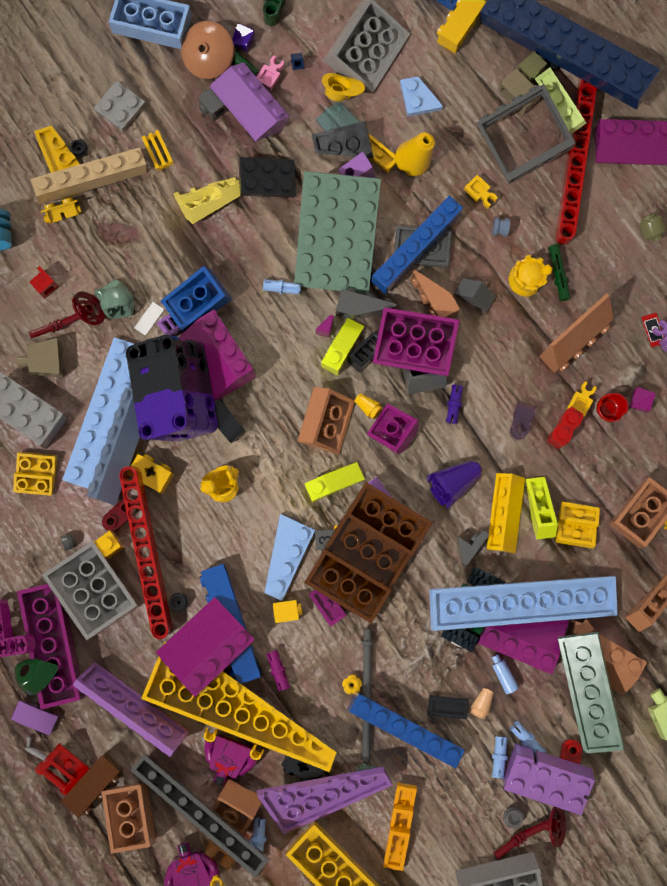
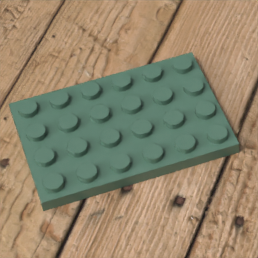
M304 171L294 284H300L301 287L336 291L350 288L356 290L357 293L369 294L380 178Z

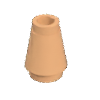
M483 688L470 707L472 709L470 713L485 720L486 716H489L494 692Z

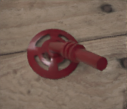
M81 291L76 293L72 299L75 314L62 320L57 319V322L54 320L53 323L49 322L46 326L29 331L30 338L32 339L49 332L54 333L55 330L59 331V329L63 330V327L80 319L89 325H100L105 319V313L101 308L100 301L88 292ZM78 298H85V299H87V301H86V300H80V301H79ZM93 304L98 311V315L95 314Z
M553 807L549 819L523 831L519 830V834L515 833V837L511 836V840L493 852L497 859L501 858L515 846L519 847V844H523V841L526 842L528 837L543 830L549 832L554 847H561L566 834L564 810Z

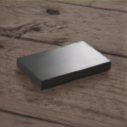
M396 225L394 252L418 227ZM446 230L414 265L449 268L452 231Z

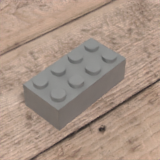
M0 372V419L46 449L68 417Z

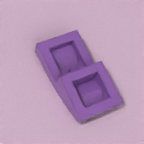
M19 700L11 720L50 735L58 715Z

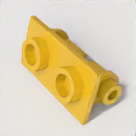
M73 197L62 200L63 204L56 206L55 203L45 205V210L40 211L41 213H46L43 216L45 223L49 222L52 224L53 222L63 220L61 212H64L66 218L79 215L82 212L80 205L76 206L75 204L79 200H73Z

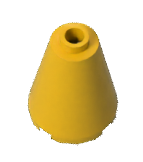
M423 132L400 144L395 153V162L400 170L406 172V175L419 176L429 169L435 145L433 136Z

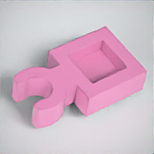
M276 56L270 59V66L264 64L256 76L262 85L270 91L280 78L278 71L284 68L283 60L278 65L274 64Z

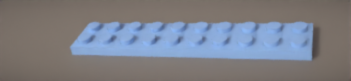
M616 576L429 589L431 630L433 631L617 616Z

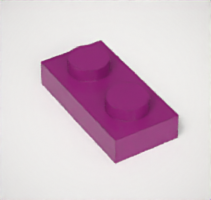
M317 590L308 594L330 627L346 616L338 603Z

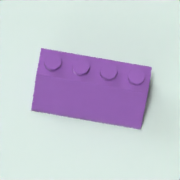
M244 62L231 66L210 85V88L255 142L281 132L289 119V115Z

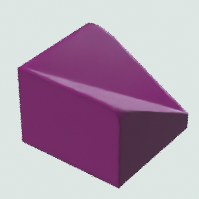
M639 387L635 388L629 407L648 413L651 410L656 393Z

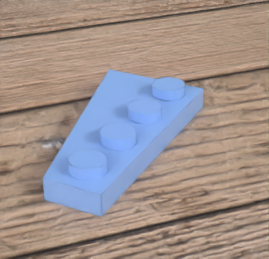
M280 514L264 593L283 601L315 532L314 529Z

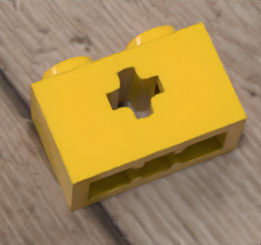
M138 454L131 466L140 469L143 483L146 486L163 494L174 476L170 472L171 468L163 463L160 466L153 462L155 459L147 454L143 456ZM129 470L127 475L134 478V472ZM148 470H153L155 475L149 476Z

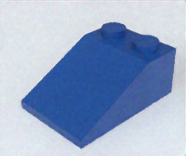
M203 266L164 297L161 303L181 331H184L212 310L218 311L232 298L213 271Z

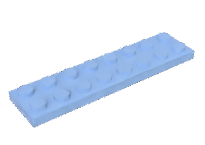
M114 337L62 479L63 481L87 489L92 482L95 467L101 457V450L106 444L108 431L114 421V414L121 402V395L125 388H131L126 350L133 343Z

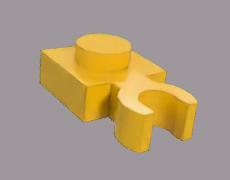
M478 175L464 187V191L476 202L481 199L484 207L487 209L491 206L487 201L488 199H492L494 202L498 199L494 193L488 192L491 187Z
M586 381L580 387L581 393L576 391L566 408L573 407L583 413V417H585L593 402L589 396L596 391V386L591 391H587L586 385L588 382Z

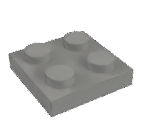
M116 80L95 105L94 110L124 132L146 106V103Z

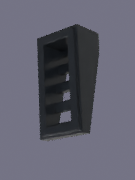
M374 331L348 354L347 362L358 372H361L374 358L376 347L370 342L372 340L377 343L378 335ZM366 345L373 351L372 353L365 347ZM360 351H362V352L367 356V358H365V357L360 353Z

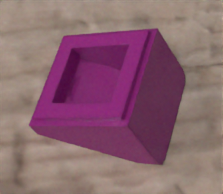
M330 314L315 330L316 335L324 337L331 335L334 322L333 315Z

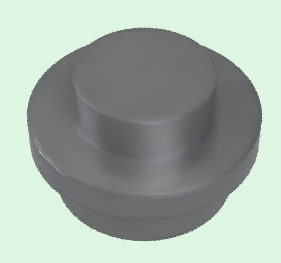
M510 807L505 810L503 820L508 827L517 828L523 823V813L518 808Z

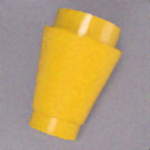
M362 393L354 400L365 415L373 420L383 410V407L380 406L381 403Z

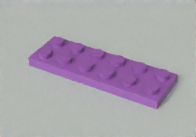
M96 662L82 673L73 684L80 692L94 700L98 705L102 706L169 757H171L190 732L155 705L141 699L142 696Z

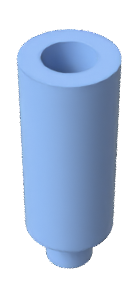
M499 654L492 656L491 658L494 662L492 667L505 693L510 694L518 690L519 687L505 659L501 660Z

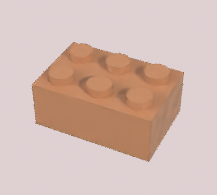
M650 477L643 479L609 525L638 548H645L667 520V490Z

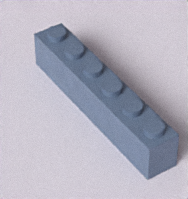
M125 388L121 395V402L114 414V421L108 431L106 444L101 450V457L95 467L93 480L88 486L87 497L115 506L122 489L119 473L124 467L130 466L140 438L132 388Z

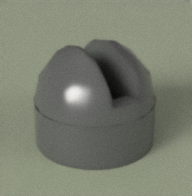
M72 535L60 536L65 551L75 546L76 540Z

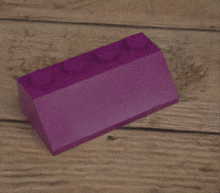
M600 119L595 128V163L667 165V121Z

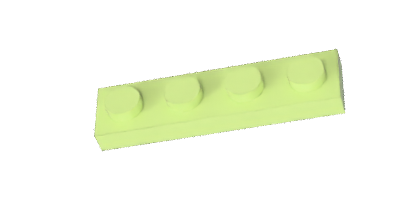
M548 68L535 78L539 86L545 85L570 134L586 124V121L551 68Z

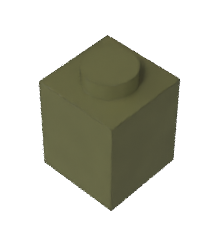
M534 51L518 65L517 69L523 72L532 83L537 76L544 72L547 63L541 55Z

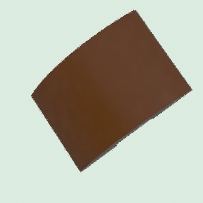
M365 482L339 521L304 583L372 624L392 591L393 585L410 557L414 555L433 522Z

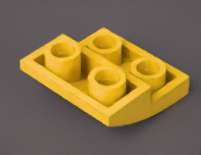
M18 452L13 492L52 496L57 455Z

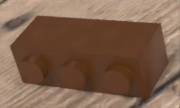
M104 753L60 802L77 818L82 814L86 816L94 808L92 803L96 799L99 801L102 799L101 791L106 790L105 788L110 783L114 785L121 777L119 773L123 768L107 753Z

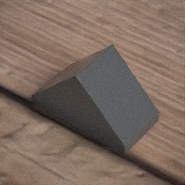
M466 278L462 279L454 293L455 296L486 313L496 297L483 282Z

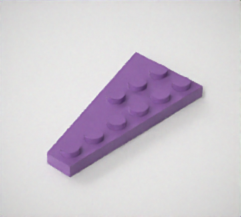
M384 767L260 789L257 790V796L282 833L287 834L392 786V782Z

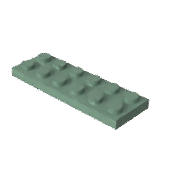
M599 632L559 637L558 642L584 754L624 750V741Z

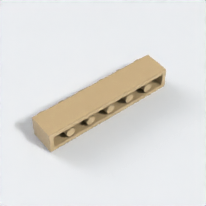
M139 147L31 178L30 180L38 204H43L146 174V162Z

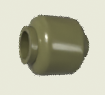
M652 213L641 218L642 222H640L639 228L645 240L652 239V242L663 238L662 234L667 231V227L661 215Z

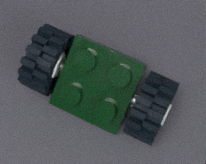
M473 567L467 580L473 586L505 584L504 581L475 567ZM487 626L443 630L440 637L473 653L479 637L467 632L468 629L482 636Z

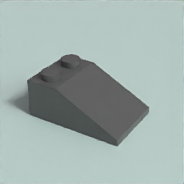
M402 369L409 394L446 387L447 376Z

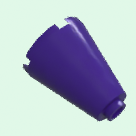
M471 460L432 472L427 476V482L432 483L433 487L430 490L436 500L442 506L446 504V508H449L482 476V467L478 462Z

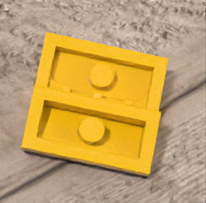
M561 502L555 542L594 549L596 546V531L599 526L600 508Z

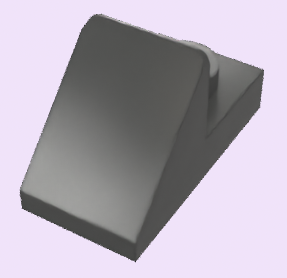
M485 531L475 532L469 540L472 542L471 545L459 536L456 538L462 566H467L489 536Z

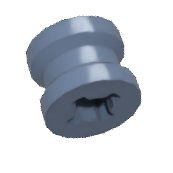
M495 217L492 235L497 236L500 234L503 237H508L510 219L501 220L499 217Z

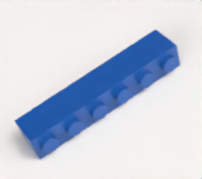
M449 195L372 275V283L386 294L461 216L463 207Z
M225 564L201 571L202 576L199 579L202 587L207 589L208 595H205L207 603L215 597L247 631ZM252 645L231 663L233 670H230L231 677L240 684L262 676Z
M358 692L355 693L347 708L350 713L455 769L465 751L460 746Z

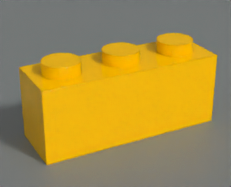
M458 0L456 9L449 12L446 18L447 22L445 25L442 24L437 31V43L456 53L480 18V11L485 6L486 1Z

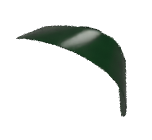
M38 659L22 661L15 666L16 683L25 694H37L53 679L57 673L58 666ZM25 665H29L28 673L22 677L20 675L21 669Z

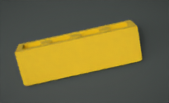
M496 473L487 541L488 550L516 553L525 484L524 477L515 474Z

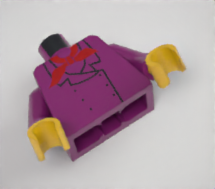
M207 727L204 733V750L206 761L210 764V769L217 771L214 783L225 786L228 776L236 778L237 775L246 774L262 757L264 749L261 752H257L255 749L257 745L252 747L224 735H217V729H215L214 733H209Z
M188 841L177 845L180 856L173 858L168 866L164 886H216L218 883H220V886H225V883L219 879L220 873L216 861L208 854L202 853L201 850L191 852Z

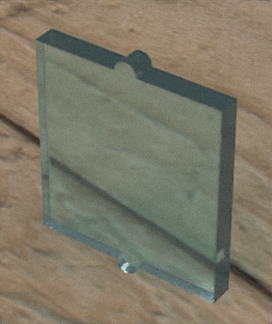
M335 102L329 108H325V111L316 118V122L325 131L359 123L340 102Z

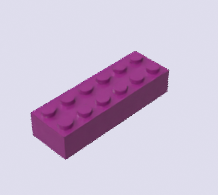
M48 584L17 591L25 634L33 635L36 641L35 650L29 653L30 659H38L58 666L57 673L42 691L37 693L40 709L84 699L85 694L73 686L76 679L80 676V670L67 611Z

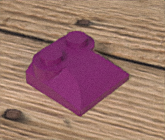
M387 403L366 435L390 449L391 452L400 454L406 450L417 434L420 423L417 419Z

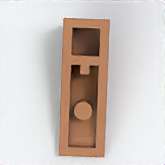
M667 574L625 617L638 632L653 625L667 607Z

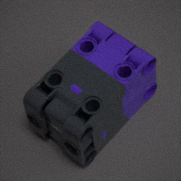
M166 334L133 344L127 348L126 358L138 433L142 439L181 442L210 434L217 430L218 421L210 383L209 367L206 360L205 347L201 342L193 340L182 341L179 337Z

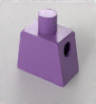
M363 152L338 170L341 175L376 178L374 169Z

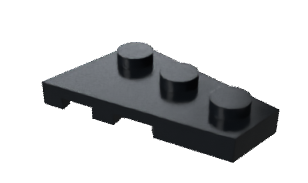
M366 121L311 135L316 153L356 157L363 152L367 158H374Z

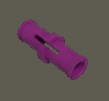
M278 650L267 653L266 656L272 670L270 672L275 678L278 691L291 688L285 673L286 667H283Z

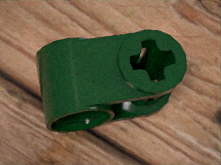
M265 0L263 20L266 25L275 26L278 24L286 0Z

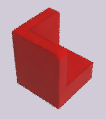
M39 266L37 269L40 273L30 280V284L45 299L58 286Z

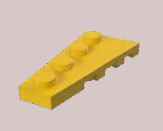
M52 125L34 131L50 173L80 165Z

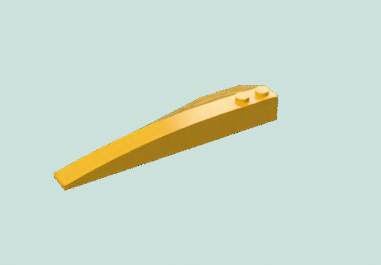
M158 656L141 699L330 772L336 755L333 749L225 672H222L197 697H194Z

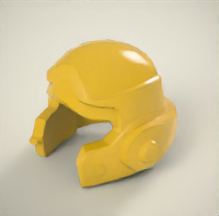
M224 465L210 471L202 478L200 483L201 492L206 495L208 494L214 501L220 503L231 501L239 490L237 482L238 469L233 466Z

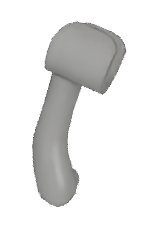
M27 737V747H25V750L44 760L47 755L31 747L32 738ZM52 765L48 767L50 770H56Z

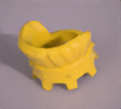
M526 255L523 260L516 262V265L509 273L508 281L512 291L524 297L536 294L537 290L548 282L546 279L551 274L552 267L550 265L545 266L541 257L535 259L531 258V255Z

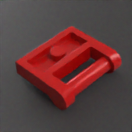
M59 743L36 766L35 772L38 775L42 774L56 785L62 794L67 795L90 767ZM50 765L54 766L70 780L64 782L50 771L48 767Z

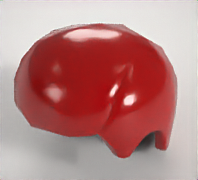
M619 393L605 394L597 403V414L604 421H618L628 412V401Z

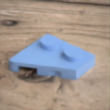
M418 76L400 80L407 117L442 110V104Z

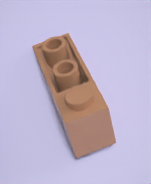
M412 271L411 283L415 289H419L421 293L420 299L424 305H428L430 315L451 318L459 313L460 308L449 291L418 271Z

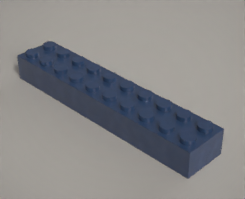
M488 0L480 11L482 24L530 51H535L546 60L636 110L658 80L660 69L535 0Z

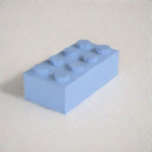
M115 0L109 25L114 34L181 49L183 38L190 26L192 14L189 5L169 0Z

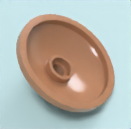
M203 21L193 25L183 38L181 47L183 62L187 69L199 78L214 79L221 76L229 69L234 58V43L230 33L222 25L212 21ZM202 46L206 48L204 52L201 51Z

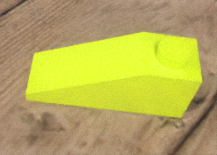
M347 318L325 354L321 367L338 376L364 326Z
M356 462L322 475L304 485L312 503L357 484L365 480Z
M545 477L526 479L530 513L536 540L556 537L558 523Z

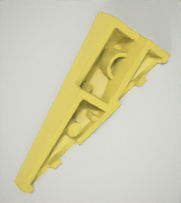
M233 177L210 183L208 186L198 190L195 187L191 188L189 193L180 195L179 192H175L173 194L185 218L194 224L240 196L239 180Z

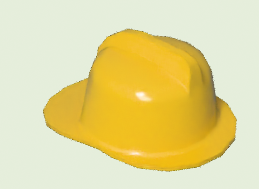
M327 73L322 77L325 95L336 102L346 101L350 96H358L365 91V85L354 78L336 73Z

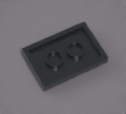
M239 157L240 196L295 198L294 160Z

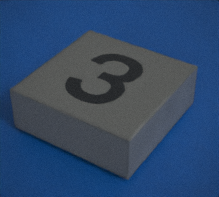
M334 530L315 531L316 550H323Z

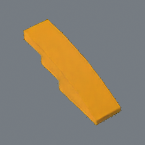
M397 782L384 856V868L403 871L417 786Z

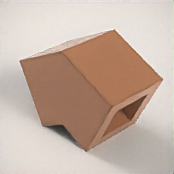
M587 619L581 622L573 621L571 633H590L594 628Z

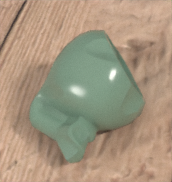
M113 280L106 286L95 290V296L100 300L101 308L109 318L117 319L129 317L133 314L135 309L134 297L121 281Z

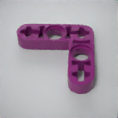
M1 599L0 657L33 652L36 648V641L33 635L13 637L9 604L7 600Z

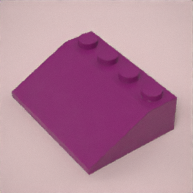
M384 307L373 364L448 377L457 345L460 321L458 319Z
M215 310L199 318L179 336L182 341L193 340L204 345L214 401L225 397L256 378L253 368Z
M214 597L155 653L191 694L197 697L255 639Z
M569 620L487 626L482 636L478 634L479 640L477 644L546 673L553 674L561 652L558 638L565 636Z

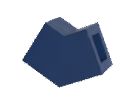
M302 53L291 54L292 70L304 69ZM294 61H300L301 64H294Z

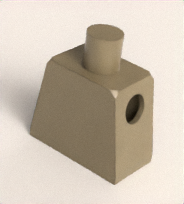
M54 338L28 345L27 355L17 357L18 367H28L29 373L34 376L64 377L62 342Z

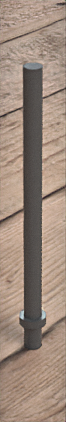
M364 629V641H362L363 695L371 699V645H373V641H371V629ZM363 720L362 762H370V723Z

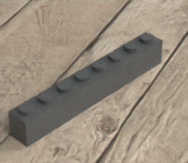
M143 754L130 770L255 878L260 875L271 860L270 857L150 755Z

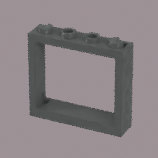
M544 84L536 87L533 86L529 89V93L524 96L522 94L512 99V103L497 107L495 109L496 112L491 115H483L484 117L477 122V126L508 184L513 183L576 146ZM542 96L565 141L513 171L508 172L486 128Z

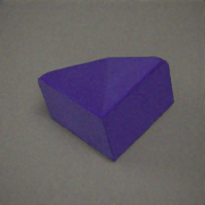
M238 23L232 38L234 46L247 52L255 38V32Z

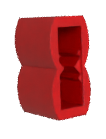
M573 407L568 408L559 417L557 426L549 433L547 442L558 449L565 446L571 440L573 430L581 424L583 413Z

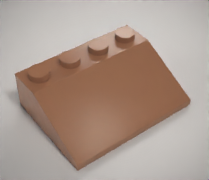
M606 293L557 337L539 356L554 373L558 370L562 372L570 365L568 361L572 357L577 359L584 352L582 348L585 345L590 347L597 340L596 335L599 333L603 335L611 328L609 324L613 321L610 296Z

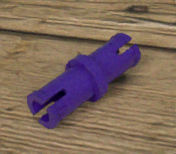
M452 385L450 401L447 402L449 407L446 423L450 424L451 417L453 416L452 424H458L459 409L462 408L461 398L464 389L461 385H459L458 393H456L457 385Z

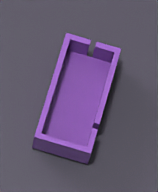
M515 744L504 773V790L582 815L588 800L587 796L590 795L595 782L592 768L537 750L535 753L537 763H534L533 749Z

